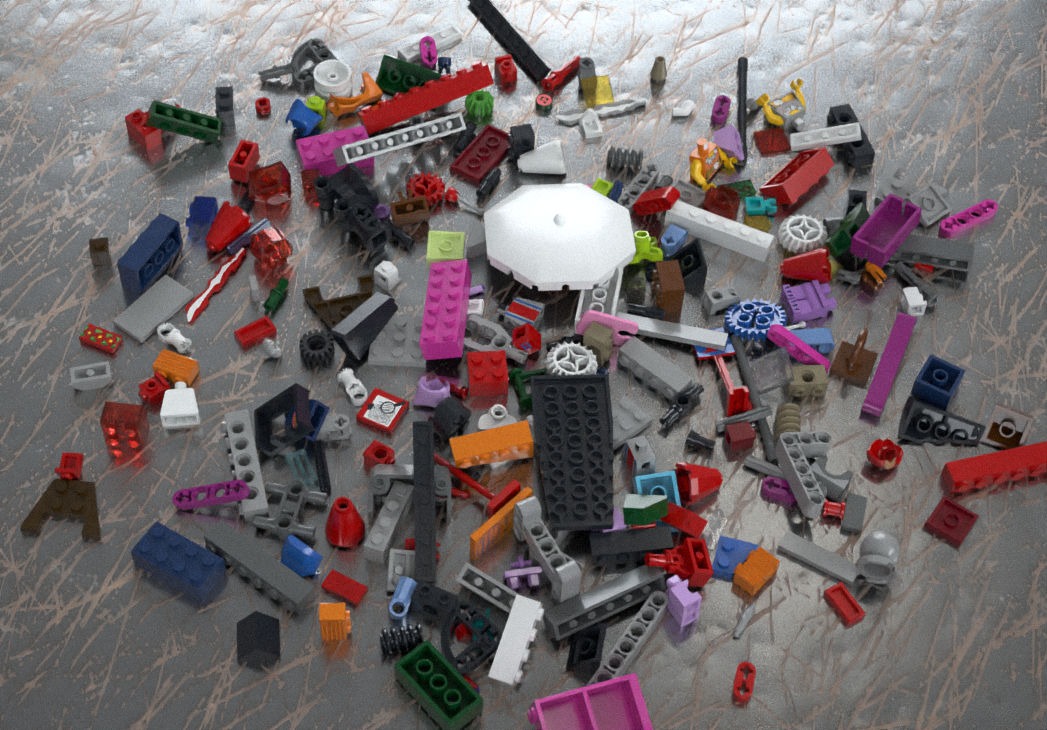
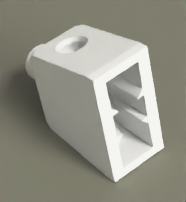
M176 382L175 389L165 391L160 413L163 427L201 424L194 389L187 388L185 382Z

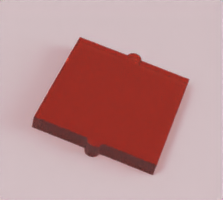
M783 128L753 133L756 146L759 147L762 155L791 151L788 137H786Z

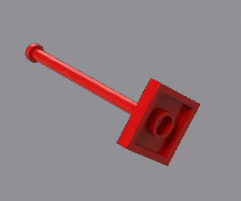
M434 452L435 463L447 467L451 474L490 500L487 504L488 520L521 492L520 483L514 479L498 495H495Z

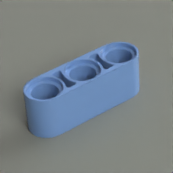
M829 328L790 330L791 333L818 353H827L835 348L832 332ZM780 347L781 353L783 355L791 356L789 353H787Z

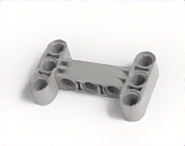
M533 495L515 503L513 517L514 533L520 542L527 541L551 581V593L555 603L559 605L578 596L581 581L580 569L574 560L566 561L541 520V506L538 499Z

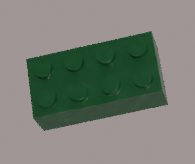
M428 639L394 664L395 678L443 730H459L483 711L484 699Z

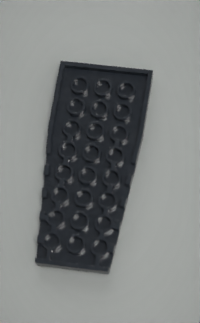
M608 374L530 376L533 427L551 530L613 529V416Z

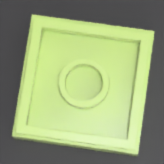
M429 231L426 263L463 260L465 232Z

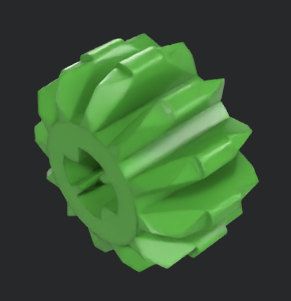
M483 89L468 94L465 98L466 111H469L470 115L475 114L476 117L478 115L482 117L485 114L490 115L494 108L493 96L490 95L489 91L484 92Z

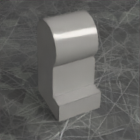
M732 286L705 291L701 304L710 316L715 314L717 310L733 307V303L739 304L740 297Z

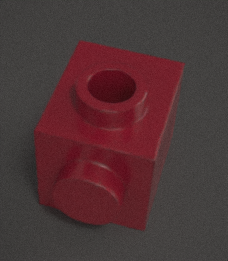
M749 421L736 422L726 426L724 439L729 451L735 452L753 447L756 432L754 428H751Z

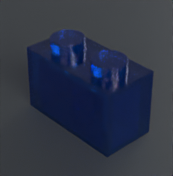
M194 197V201L190 203L189 207L190 216L186 218V227H189L190 235L207 236L218 213L216 197Z

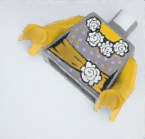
M800 78L797 79L798 86L794 80L790 83V87L795 90V93L790 91L772 101H769L770 99L767 94H763L756 100L759 106H763L762 110L767 121L779 126L783 130L792 126L797 130H801L805 126L803 119L806 107L803 92L800 91V87L803 85V81Z

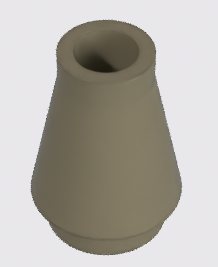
M663 56L655 58L650 71V75L655 81H662L667 76L665 58Z

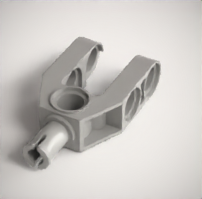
M470 314L467 317L466 329L491 340V343L483 346L472 341L469 337L468 339L464 338L462 354L467 356V352L505 350L506 359L511 358L522 364L525 363L528 353L513 347L512 338L501 325L474 314Z

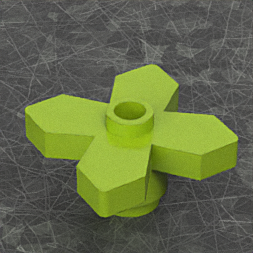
M637 231L634 233L636 253L633 256V260L628 264L639 263L642 259H648L652 262L663 260V252L658 248V241L655 236L650 237L647 231Z

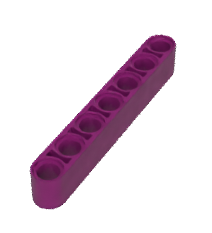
M902 312L898 313L861 411L880 417L917 317Z

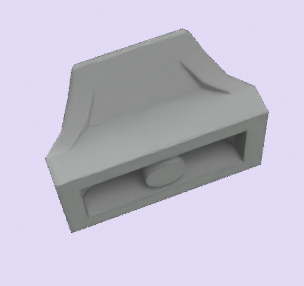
M109 361L70 368L71 383L75 389L83 391L105 387L112 382Z

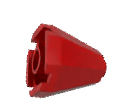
M679 462L675 465L677 469L672 470H675L680 503L685 505L694 504L715 492L723 482V476L719 470L711 467Z

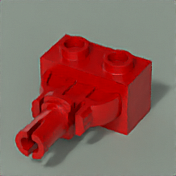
M138 109L125 116L127 131L149 151L162 143L161 135L165 130L147 126L148 111L142 112Z
M686 537L681 546H677L672 550H664L661 555L652 553L645 555L646 566L662 567L666 573L678 575L684 581L688 579V586L704 587L714 573L705 539Z

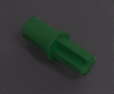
M284 277L280 278L275 288L269 291L270 294L263 303V307L267 311H274L277 303L283 299V293L289 285V280Z

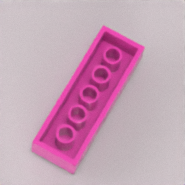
M467 259L431 263L419 342L424 360L462 357L472 279Z

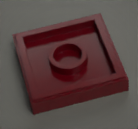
M943 496L925 522L924 527L960 547L978 520L979 515Z

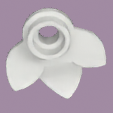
M497 404L491 407L487 414L480 417L478 429L486 430L506 419L510 424L517 423L514 417L508 415L503 405Z

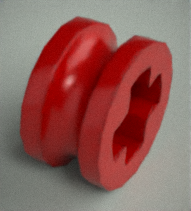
M261 97L255 101L258 113L265 114L270 112L271 103L268 98Z

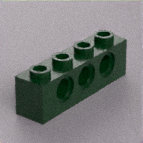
M153 100L148 109L146 125L215 143L221 133L222 119Z

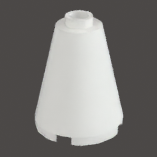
M561 139L520 155V159H517L519 170L522 169L523 173L566 174V162Z

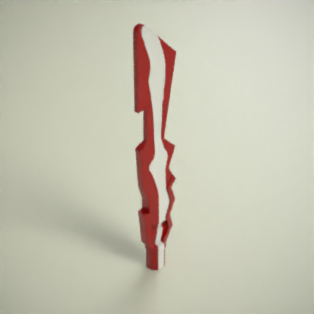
M241 248L235 255L229 257L226 263L220 265L219 270L215 271V276L207 281L208 288L185 307L188 323H193L210 303L208 301L209 297L214 292H219L229 275L235 272L241 263V259L247 253L246 249Z

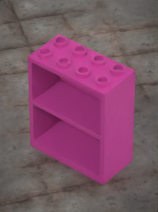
M636 673L534 700L529 707L530 711H527L529 723L534 724L535 730H653Z

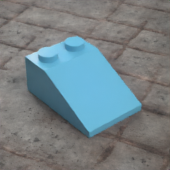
M675 470L632 478L634 494L668 496V503L671 502L681 506ZM659 519L656 520L655 524L657 527L669 526ZM670 526L671 533L679 532Z

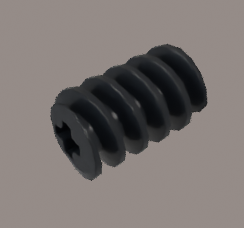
M416 623L415 629L412 628L411 624H407L406 631L402 625H399L398 632H396L394 626L390 627L389 633L383 627L381 634H379L382 655H384L385 648L392 654L394 647H396L398 653H401L402 646H404L408 652L411 645L416 648L424 642L422 628L419 623Z

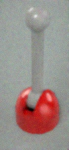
M449 187L444 195L445 200L449 202H456L458 200L477 211L478 215L484 214L482 208H477L461 199L459 192L455 188Z

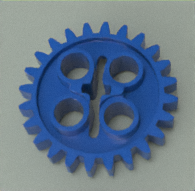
M753 298V301L746 299V302L739 300V305L733 303V307H728L725 324L726 329H729L730 333L734 332L735 337L741 335V339L747 337L748 341L752 338L756 342H758L759 338L766 341L771 325L779 324L786 327L785 310H782L781 306L777 307V303L770 304V300L763 302V298L759 301L756 298Z

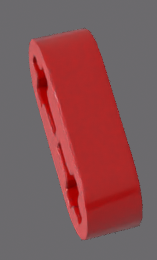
M750 662L740 663L735 674L732 696L740 703L749 701L753 692L756 668ZM744 669L748 670L747 679L743 678ZM742 685L745 686L744 695L740 694V689Z

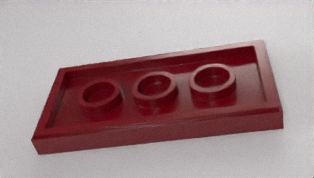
M487 124L449 166V170L479 185L482 179L489 174L491 168L495 167L507 154V146H510L507 139L509 133Z

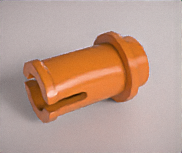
M870 262L865 264L866 271L871 273L877 283L882 282L879 275L884 280L887 278V275L880 267Z

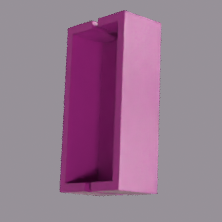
M889 193L852 237L850 252L863 259L867 257L868 262L883 268L919 224L922 208L907 201L904 215H901L904 199Z

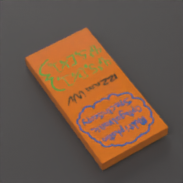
M528 486L525 487L470 535V558L474 562L513 528L514 504L533 496L532 489Z

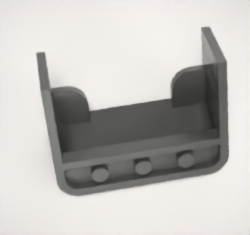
M378 464L371 469L369 481V524H373V495L385 494L390 486H393L395 480L414 486L413 465ZM434 465L435 495L446 496V525H450L451 473L445 466Z

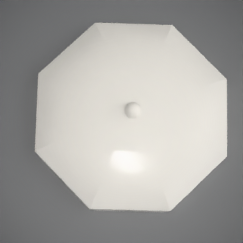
M582 183L522 185L483 215L487 260L490 259L492 266L507 275L511 271L515 280L532 289L533 285L538 286V291L562 290L563 285H569V290L593 289L594 284L600 287L614 275L615 270L620 271L630 263L636 253L629 210Z

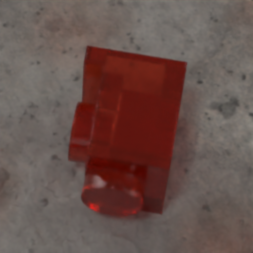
M319 168L301 171L303 191H307L308 198L317 197L313 182L316 177L320 176Z

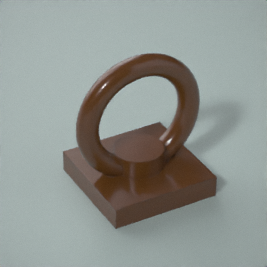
M867 328L861 329L854 345L842 341L829 373L864 386L866 385L878 353L864 349L868 336Z

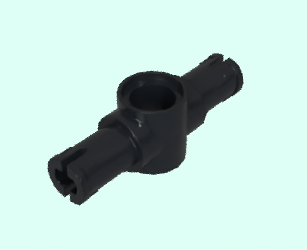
M695 382L687 392L676 394L674 403L669 407L668 412L659 419L662 425L665 424V427L669 428L677 418L688 416L690 407L695 403V399L704 392V387L702 385L699 386V383Z

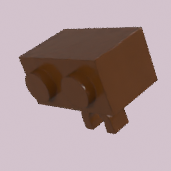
M408 189L409 196L408 199H405L402 196V192H398L400 201L390 203L393 224L400 227L430 220V211L425 195L412 198V190Z

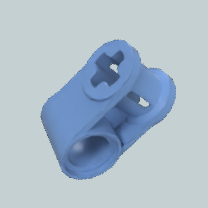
M672 223L669 225L661 238L662 245L660 249L663 252V257L670 258V256L677 252L687 238V230Z

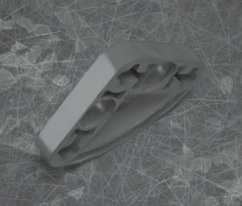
M313 38L297 48L291 58L292 69H294V73H291L292 79L296 86L300 88H306L314 84L313 72L318 65L316 64L299 72V63L306 54L310 53L318 64L326 60H338L323 41L318 38ZM321 55L328 56L327 58H320Z

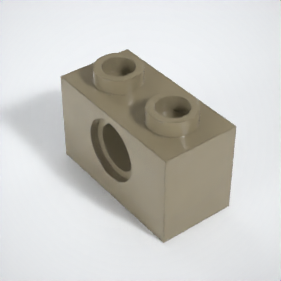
M593 321L584 333L583 346L587 345V350H592L593 355H596L597 364L602 366L605 361L611 358L613 353L611 350L614 339H612L613 330Z
M825 365L786 367L784 381L787 396L800 397L803 395L819 396L826 394L828 379Z

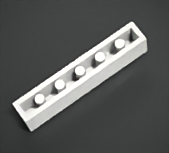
M678 200L670 210L666 211L664 225L668 227L672 223L687 230L688 234L762 262L766 261L771 251L774 236Z

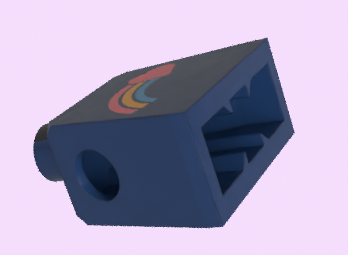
M309 399L310 421L315 430L306 435L305 438L315 442L330 408L315 399ZM293 407L284 414L286 419L284 424L285 426L290 425L297 428L300 425L296 423L295 407Z

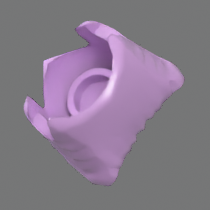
M426 376L421 377L413 399V405H425L436 408L446 397H450L449 382L446 381L444 386L436 378L426 383Z

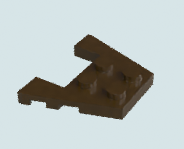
M374 275L357 277L359 293L323 300L319 286L302 289L303 296L332 330L373 296Z
M54 478L20 527L22 533L40 534L45 516L85 520L81 533L82 538L101 540L95 483Z

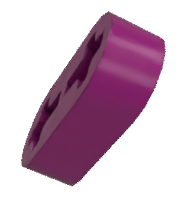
M721 95L716 98L711 114L712 122L723 124L726 121L731 104L728 96Z
M771 476L764 478L762 481L761 491L764 495L790 503L796 501L793 492L791 495L787 494L788 490H791L788 481ZM769 484L773 485L772 489L768 488Z

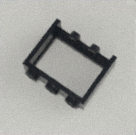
M295 383L254 410L256 449L273 457L315 430L310 421L308 395L310 390ZM295 407L296 423L300 426L294 428L287 425L284 427L286 435L283 437L273 435L272 421Z

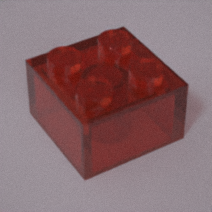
M105 401L100 424L106 444L114 446L125 445L133 448L145 447L150 430L145 405Z

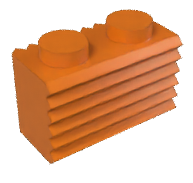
M162 349V352H160L152 365L154 373L158 371L164 379L172 381L174 384L176 382H185L187 388L200 370L197 360L166 349Z
M759 547L756 551L752 550L746 558L747 561L744 564L739 563L734 570V583L743 588L744 591H747V593H750L751 596L778 570L780 564L777 558L762 547Z
M320 603L319 623L321 639L323 641L325 639L327 641H337L338 639L345 641L347 633H351L350 610H346V603Z

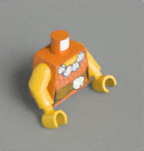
M701 138L697 140V147L689 156L690 179L696 181L699 186L702 185V190L708 192L709 195L712 194V191L716 190V187L713 183L707 184V181L722 165V160L726 168H734L731 163L734 164L738 161L735 157L728 158L727 154L715 143L707 142V139Z

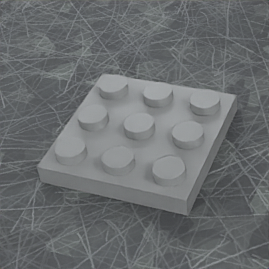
M392 316L370 345L368 364L426 368V360H424L419 346L423 317Z

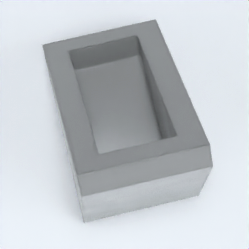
M475 220L466 249L467 259L486 252L484 226L479 220Z

